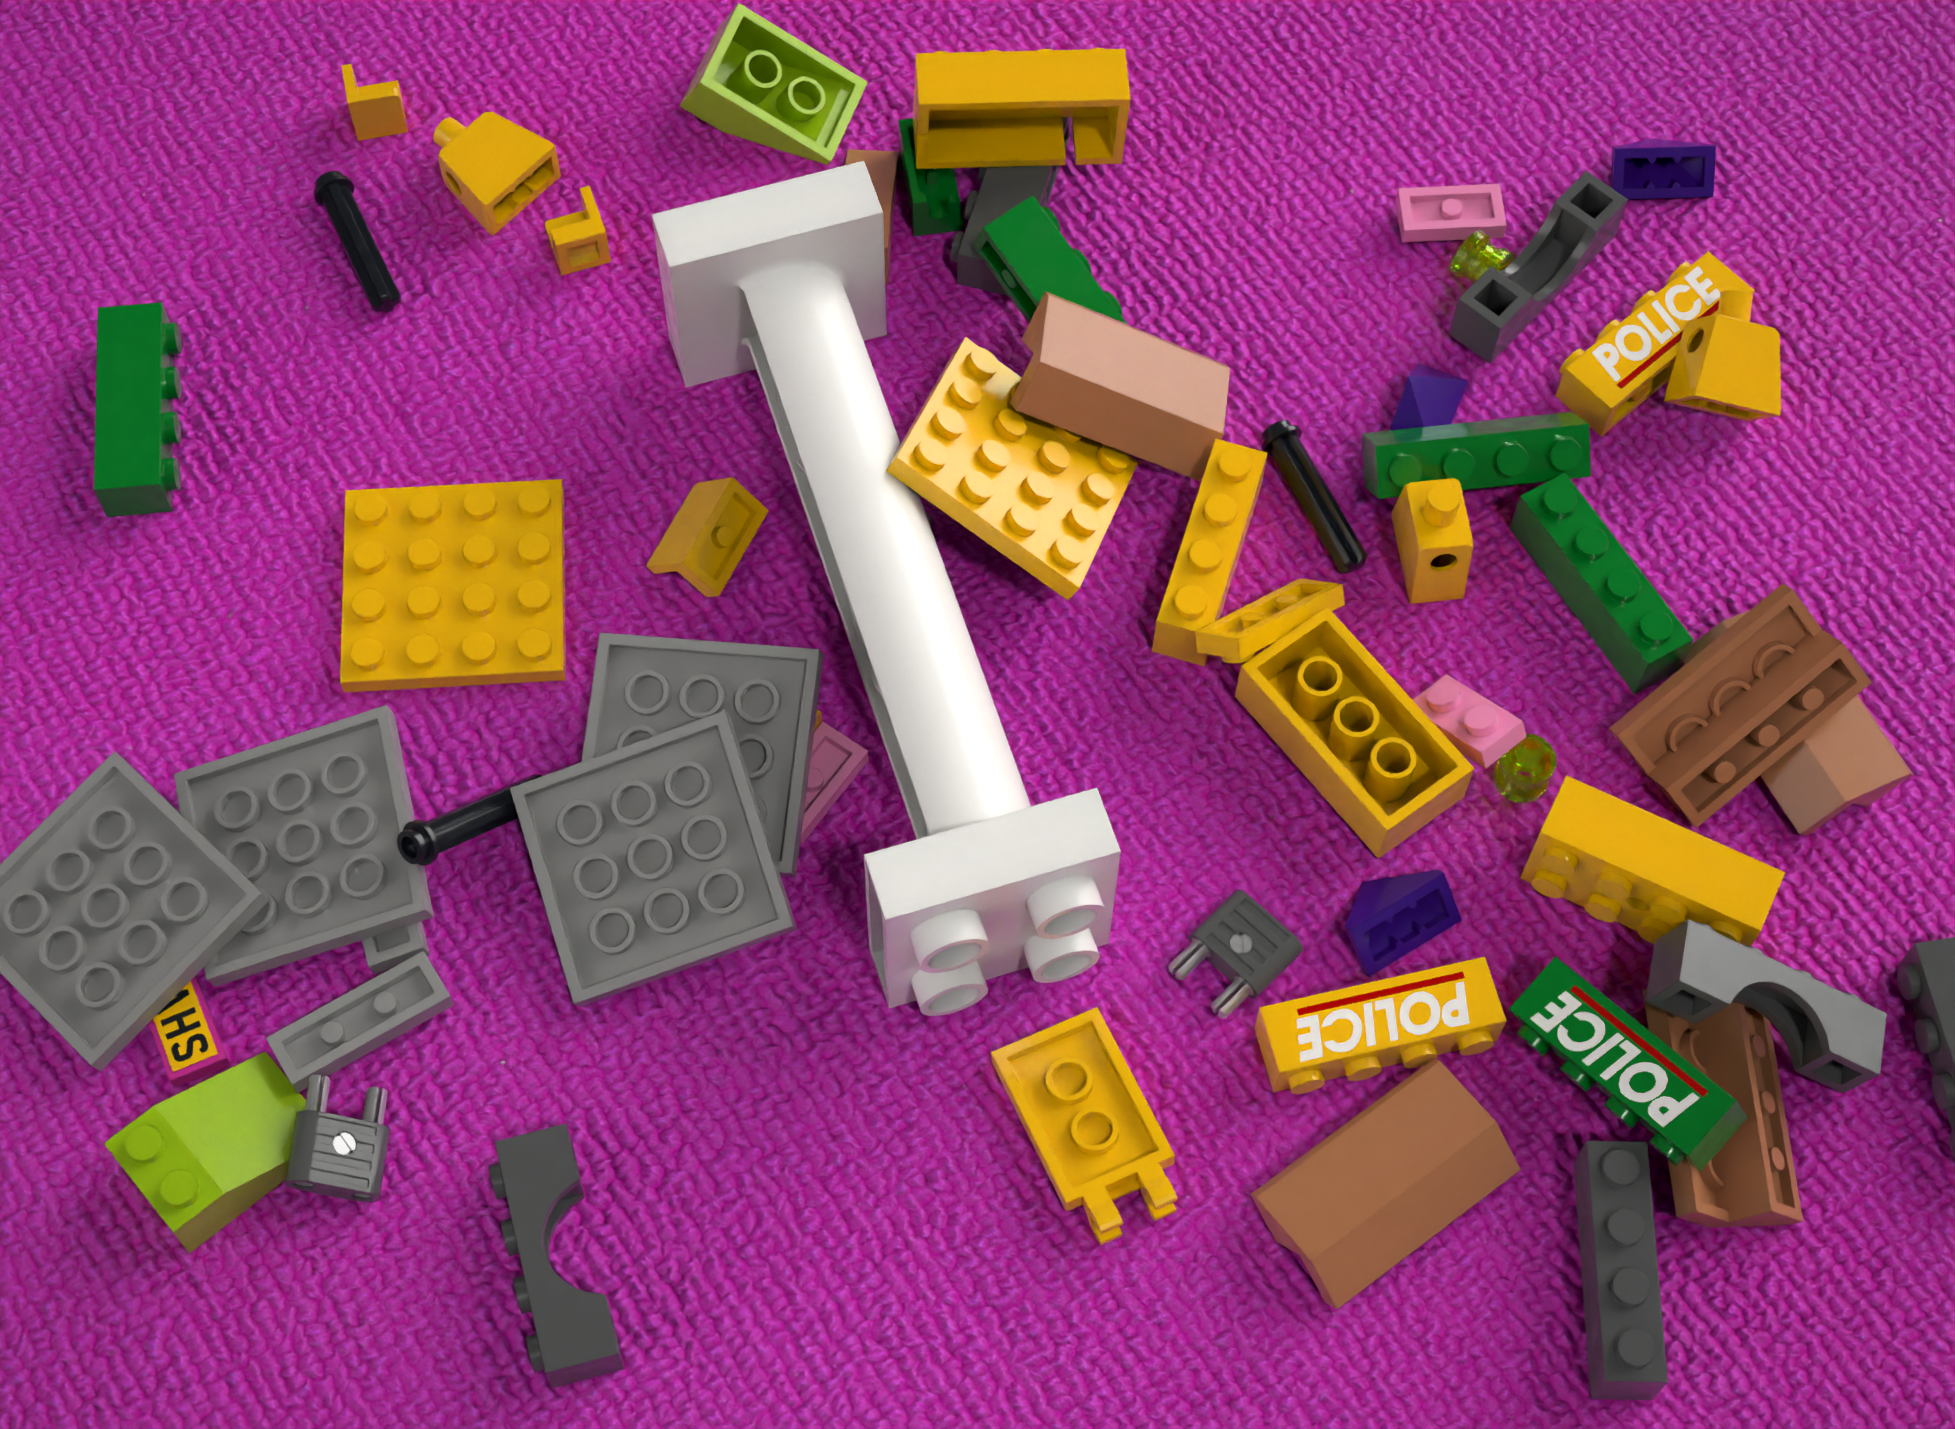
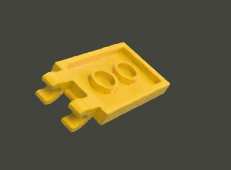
M1098 1007L991 1052V1062L1066 1212L1083 1205L1090 1226L1100 1245L1122 1236L1119 1226L1123 1225V1221L1113 1201L1129 1193L1141 1190L1145 1205L1154 1221L1176 1212L1173 1202L1177 1201V1195L1163 1169L1174 1165L1175 1154Z

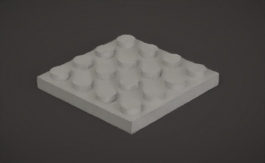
M600 633L581 762L725 711L730 715L780 876L796 877L824 654L820 649Z
M387 705L174 774L180 813L270 899L204 966L206 980L215 987L434 917L424 866L408 863L398 849V835L403 831L404 826L408 822L415 820L395 714Z
M725 711L510 788L572 1000L579 1007L798 930L730 715Z
M114 751L0 864V973L92 1067L101 1072L270 899L126 760Z

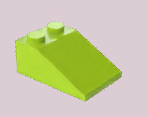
M738 3L717 28L680 107L724 133L828 165L835 155L868 82Z
M265 1051L154 1105L107 1140L104 1145L190 1254L286 1180L296 1114L299 1111L305 1110L306 1100L299 1092L296 1093L289 1079Z

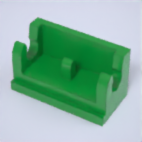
M913 119L898 120L899 157L913 235L922 236L964 230V220L954 168L916 169Z

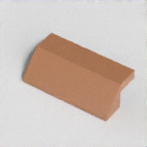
M1045 291L1022 337V341L1032 351L1033 356L1010 401L1015 410L1200 481L1205 472L1215 439L1221 440L1224 435L1230 368L1226 364Z
M1782 583L1613 724L1609 730L1638 767L1681 814L1697 828L1872 682L1843 642L1822 630L1794 590Z
M1750 610L1722 621L1692 643L1683 661L1684 664H1687ZM1857 694L1760 776L1798 833L1808 836L1852 804L1868 807L1911 777L1913 773Z
M1647 989L1643 990L1648 1030L1735 1098L1748 1117L1701 1172L1685 1159L1678 1166H1675L1668 1160L1676 1217L1708 1228L1793 1225L1803 1222L1770 1021L1760 1012L1749 1006L1731 1002L1730 1005L1695 1025L1645 1002Z
M1432 1059L1250 1195L1276 1242L1300 1255L1325 1303L1338 1309L1521 1169L1497 1122L1441 1061Z

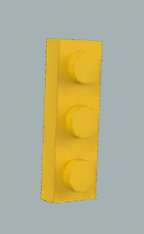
M1299 578L1195 631L1197 653L1220 656L1221 660L1225 663L1246 662L1255 656V652L1268 645H1272L1325 607L1334 611L1344 606L1343 584Z

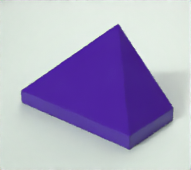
M1646 139L1612 147L1611 188L1627 199L1713 197L1716 146L1714 144Z
M1419 363L1407 379L1390 430L1452 424L1467 388L1468 380Z
M1432 870L1362 882L1346 921L1345 929L1363 974L1370 977L1462 921L1444 872Z

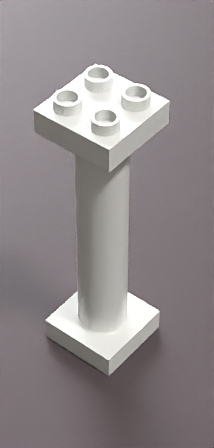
M860 161L652 214L668 333L685 387L757 369L916 836V840L864 854L869 949L888 1007L893 1008L917 1000L922 1014L927 1016L946 1015L968 1008L980 1001L988 992L985 981L987 979L1028 967L1033 979L1040 983L1062 981L1083 973L1099 960L1100 955L1097 947L1109 944L1121 850L1097 788L1031 806L920 496L886 471L901 443L864 343L865 340L887 335L883 210L865 162Z

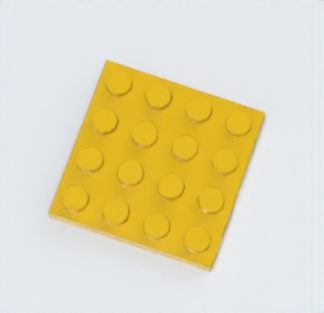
M965 337L953 352L886 471L1063 598L1069 600L1080 588L1138 462L1123 451L1015 410L1010 401L1022 377L998 361L991 352L980 348Z
M562 479L345 490L340 684L344 693L566 680L564 487Z

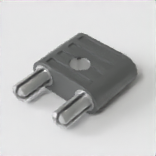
M1236 889L1188 936L1191 944L1169 964L1168 969L1172 975H1176V979L1183 980L1199 963L1206 959L1232 982L1211 1003L1213 1012H1218L1220 1018H1226L1246 997L1249 996L1255 999L1303 952V947L1293 933L1244 891Z
M312 1075L309 1078L305 1110L299 1111L296 1114L285 1184L293 1189L358 1202L378 1201L381 1194L390 1129L383 1125L387 1090L384 1088L379 1089L378 1087L367 1089L363 1120L326 1113L331 1080L327 1076L321 1078V1075Z

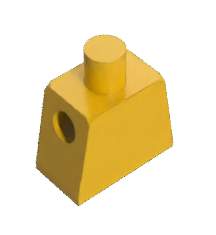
M484 112L467 128L454 118L448 117L441 121L434 131L433 140L442 147L437 157L444 183L492 236L561 177L556 146L553 143L494 112Z
M1739 290L1722 291L1720 293L1718 315H1710L1688 321L1684 327L1664 402L1744 421L1780 416V334L1775 328L1750 322L1753 294Z
M1455 478L1408 483L1404 485L1392 510L1391 517L1409 604L1463 599L1473 552V538L1461 483ZM1441 555L1438 563L1440 567L1432 566L1430 564L1431 561Z

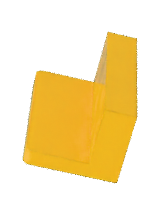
M733 477L696 483L646 567L654 574L678 571L705 597L720 596L769 510Z

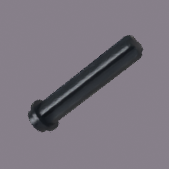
M339 171L326 172L315 181L313 196L319 205L325 207L374 311H384L385 313L394 310L393 307L400 303L401 295L354 199V184L349 177L344 176Z
M1281 420L1272 424L1262 433L1261 437L1264 441L1262 450L1267 452V455H1272L1338 570L1343 574H1348L1360 569L1365 565L1367 553L1300 441L1302 431L1299 426L1291 425L1289 420Z
M533 774L428 821L413 820L408 822L404 826L403 831L398 835L397 844L400 854L410 864L426 866L435 862L439 853L517 819L518 814L510 788L542 777V775Z

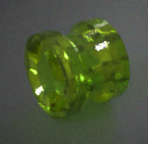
M1477 230L1459 247L1450 263L1449 271L1457 278L1466 277L1474 284L1491 266L1497 271L1507 267L1513 262L1514 253L1506 247H1495L1491 244L1490 236L1483 230Z
M1526 734L1527 737L1500 757L1493 771L1494 784L1497 790L1506 799L1516 803H1529L1538 800L1545 793L1557 765L1556 754L1552 746L1544 738L1534 734ZM1520 771L1530 772L1532 777L1518 775L1517 773Z

